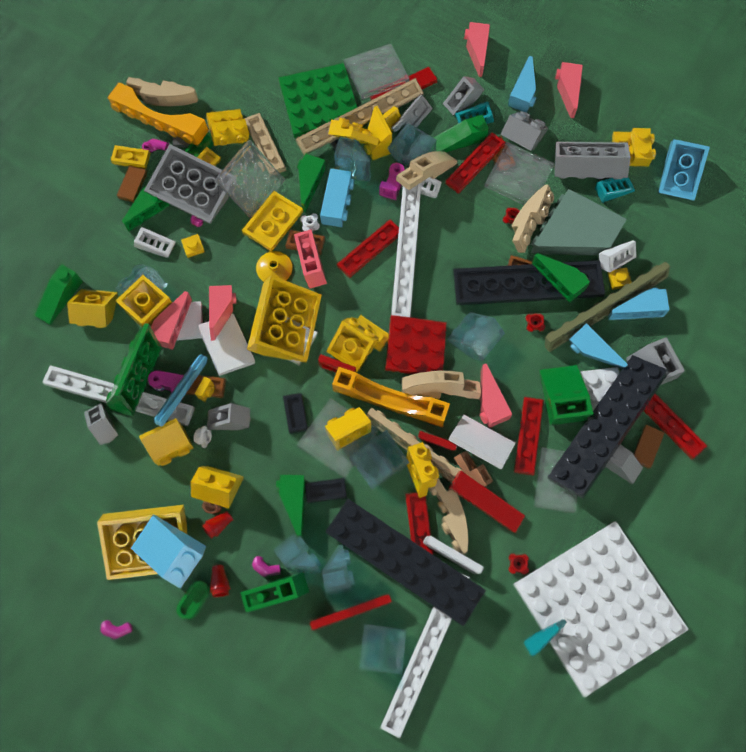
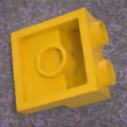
M240 109L206 113L214 146L248 142L249 130Z
M339 118V121L331 120L329 135L353 143L378 146L379 138L373 137V133L362 128V124L355 122L350 124V120L345 118Z
M633 128L631 132H613L612 142L628 143L631 157L630 166L649 167L651 161L655 159L656 150L652 149L655 135L651 134V128Z
M351 317L342 320L326 352L341 362L356 367V372H358L367 356L372 352L379 337L376 336L375 330L369 327L365 329L360 325L361 322L358 319Z
M423 442L409 446L406 456V465L419 498L427 496L428 488L436 486L437 479L439 478L437 467L431 463V452L429 448L425 447Z

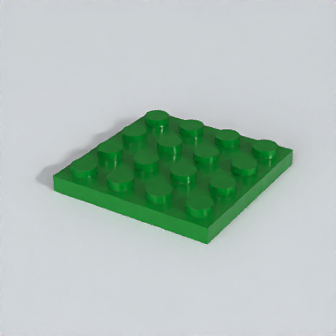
M344 63L278 77L294 138L300 137L357 108Z

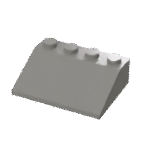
M169 144L144 191L211 224L231 195L236 185L235 176Z

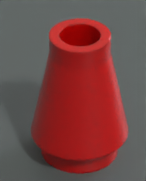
M225 511L218 516L206 520L202 528L210 539L213 537L217 538L228 524L233 521V518L228 511Z
M224 565L213 566L210 585L212 597L218 598L229 595L231 588Z

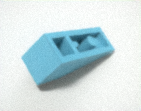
M532 56L528 57L508 102V106L526 113L529 107L534 106L537 98L534 96L536 85Z
M651 288L614 308L609 314L608 320L664 317L669 311L666 289Z
M587 323L569 339L571 343L570 348L576 354L580 352L583 356L621 369L628 365Z

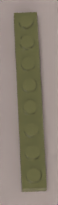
M666 262L654 266L647 274L640 275L634 282L624 285L620 291L610 294L601 303L598 302L588 311L581 312L574 320L565 322L556 331H551L545 337V348L551 352L567 342L586 323L592 326L608 316L614 308L668 278L671 266Z

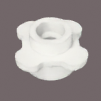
M317 214L303 215L300 218L301 222H303V231L311 229L313 232L320 228V224L317 222Z
M206 426L198 428L194 434L195 443L201 444L202 448H206L211 441V430H207Z

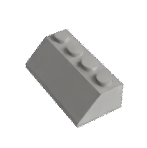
M556 142L555 177H577L579 179L594 177L596 179L628 178L631 158L628 143Z

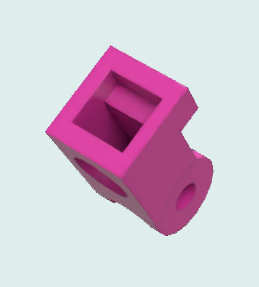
M393 163L389 167L387 182L381 181L379 187L380 196L393 200L397 199L402 185L396 181V177L405 170L402 164Z
M153 371L148 376V382L157 391L168 390L173 392L184 375Z

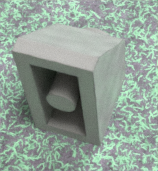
M463 76L443 105L455 116V113L461 112L472 105L482 94L484 88L474 78Z
M102 403L84 412L88 429L100 445L110 443L118 436L116 427Z
M230 403L208 411L207 429L240 430L247 428L251 419L250 408Z
M621 445L605 466L631 484L635 482L643 469L633 453Z

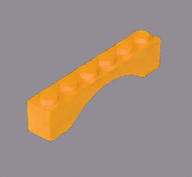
M120 82L107 97L112 109L116 112L125 113L128 117L136 118L145 125H152L159 131L163 130L169 133L172 137H179L188 144L192 143L198 146L209 131L205 119L191 113L167 115L147 108L139 101L133 88Z
M338 367L332 383L334 392L439 427H443L450 403L432 397L417 396L393 390L341 367Z

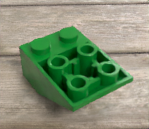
M577 365L539 370L550 425L587 421L593 415L590 395Z

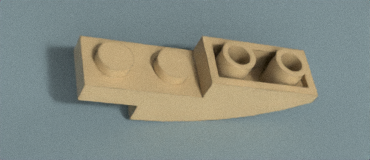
M128 77L126 82L127 86L133 88L136 95H140L146 104L183 106L198 102L196 90L190 86H183L164 80L160 86L156 83H149L139 78Z
M443 151L429 152L410 161V167L399 173L396 181L410 190L429 177L435 179L456 165L458 161Z
M544 185L525 203L512 224L515 232L512 241L520 253H525L527 246L530 244L536 224H543L548 216L549 208L554 201V193L549 185Z
M429 371L402 378V393L440 399L441 393L469 399H480L481 396L480 382L464 379L463 372Z
M438 478L436 486L428 489L440 501L438 506L442 513H447L442 518L443 524H441V527L446 535L450 534L454 550L465 555L468 550V529L463 507L457 493L452 490L446 492Z

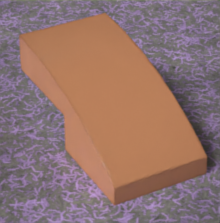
M468 451L454 457L465 474L484 487L493 482L484 464L476 467Z

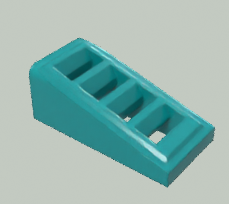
M489 102L455 113L458 123L463 121L462 117L468 119L470 115L475 117L476 114L483 115L484 112H486V115L483 116L486 124L494 122Z
M629 177L602 180L597 182L595 190L602 203L635 191Z
M559 620L531 635L523 642L532 657L538 654L561 631L567 623L566 620Z

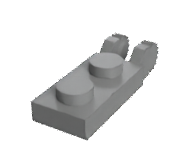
M423 95L417 97L399 118V121L392 127L394 132L398 131L403 125L406 127L398 136L400 140L405 139L414 131L432 110V107Z

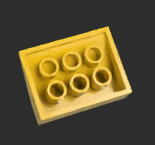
M271 275L262 286L247 350L263 356L306 363L322 294ZM292 320L300 323V327L294 325ZM303 326L310 328L305 352L304 343L306 329L302 328Z
M184 505L103 514L98 520L97 525L107 580L158 574L131 547L153 514L187 534Z

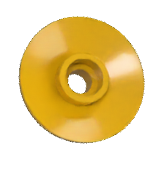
M278 251L264 254L256 265L257 275L263 282L271 275L287 281L293 270L290 258Z

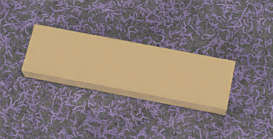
M257 113L244 118L269 176L271 177L286 171L261 114Z

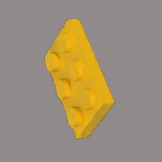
M273 191L242 229V233L272 252L301 216L303 208Z

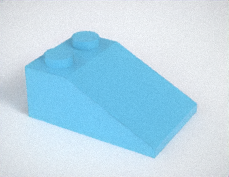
M673 139L670 142L658 193L694 201L710 147Z
M154 514L131 547L163 579L178 588H181L203 556L206 548L204 544Z

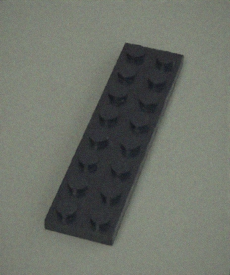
M600 260L564 262V264L575 267L584 273L590 281L587 289L575 299L604 297L605 290ZM533 264L453 269L456 306L566 299Z
M632 355L627 362L628 365L619 373L594 409L593 415L587 419L548 475L549 481L584 499L668 375V369Z
M347 499L325 531L327 535L463 627L486 592L484 588L350 499Z

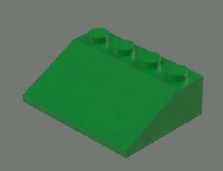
M147 323L142 326L134 340L130 342L128 355L122 360L121 371L116 375L114 387L106 398V404L111 410L134 416L148 383V376L153 371L162 349L152 328Z

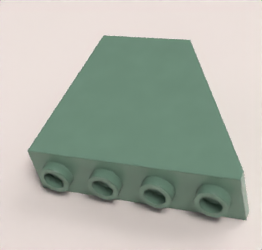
M568 189L565 195L561 194L557 201L558 207L552 208L548 216L550 218L549 221H544L541 226L540 236L536 235L531 243L533 245L531 253L599 255L600 252L611 248L627 219Z

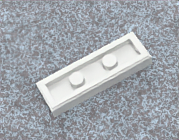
M427 536L423 541L425 546L471 573L481 574L483 566L434 537Z

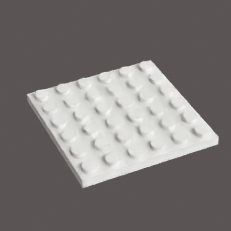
M616 521L513 584L541 630L561 619L566 620L565 626L549 643L583 697L588 696L689 630Z

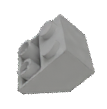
M521 111L509 116L500 135L532 151L537 147L547 132L548 127L545 126V122L539 119L533 120L529 118L530 114Z
M667 337L648 344L632 354L668 369V375L662 384L677 379L685 372ZM630 355V356H628V357L626 358L627 362H628V360L631 358L632 355Z

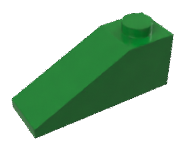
M483 115L465 119L432 138L435 151L450 152L481 143L487 138L488 126Z
M305 153L303 159L299 160L297 169H299L301 206L303 212L306 213L325 173L326 165L324 159Z
M144 187L122 219V222L129 232L171 204L144 191L146 187Z
M539 253L535 254L532 264L569 303L587 289L590 281L577 268Z
M61 264L49 279L34 316L51 325L83 283L80 276L75 271Z
M280 474V480L276 481V492H279V496L298 538H303L305 476Z
M304 572L242 591L240 594L245 611L250 612L299 598L310 591Z

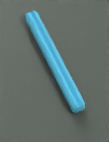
M198 355L154 417L156 425L164 426L207 364L208 358L206 356Z

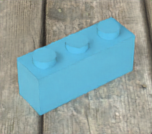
M330 168L320 213L321 224L342 227L343 221H347L348 210H346V207L351 203V195L349 193L350 190H353L355 181L352 179L351 171Z

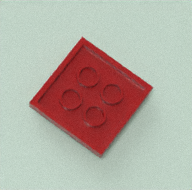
M391 315L385 371L408 374L443 371L447 322Z

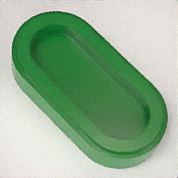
M197 580L189 586L176 608L177 615L181 619L191 620L198 614L210 595V587L206 582Z

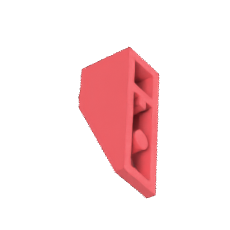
M470 22L469 29H465L464 40H467L466 48L479 77H482L490 24Z
M562 62L561 68L556 71L555 79L558 80L557 88L570 118H574L578 108L583 65Z
M312 230L294 234L303 274L309 289L327 284Z
M232 285L209 286V329L211 341H215L233 313V304H237L236 293H232Z
M184 291L154 319L152 326H150L161 347L173 350L192 302L189 292Z
M483 364L481 369L480 418L483 424H487L488 428H491L509 420L512 412L488 365Z

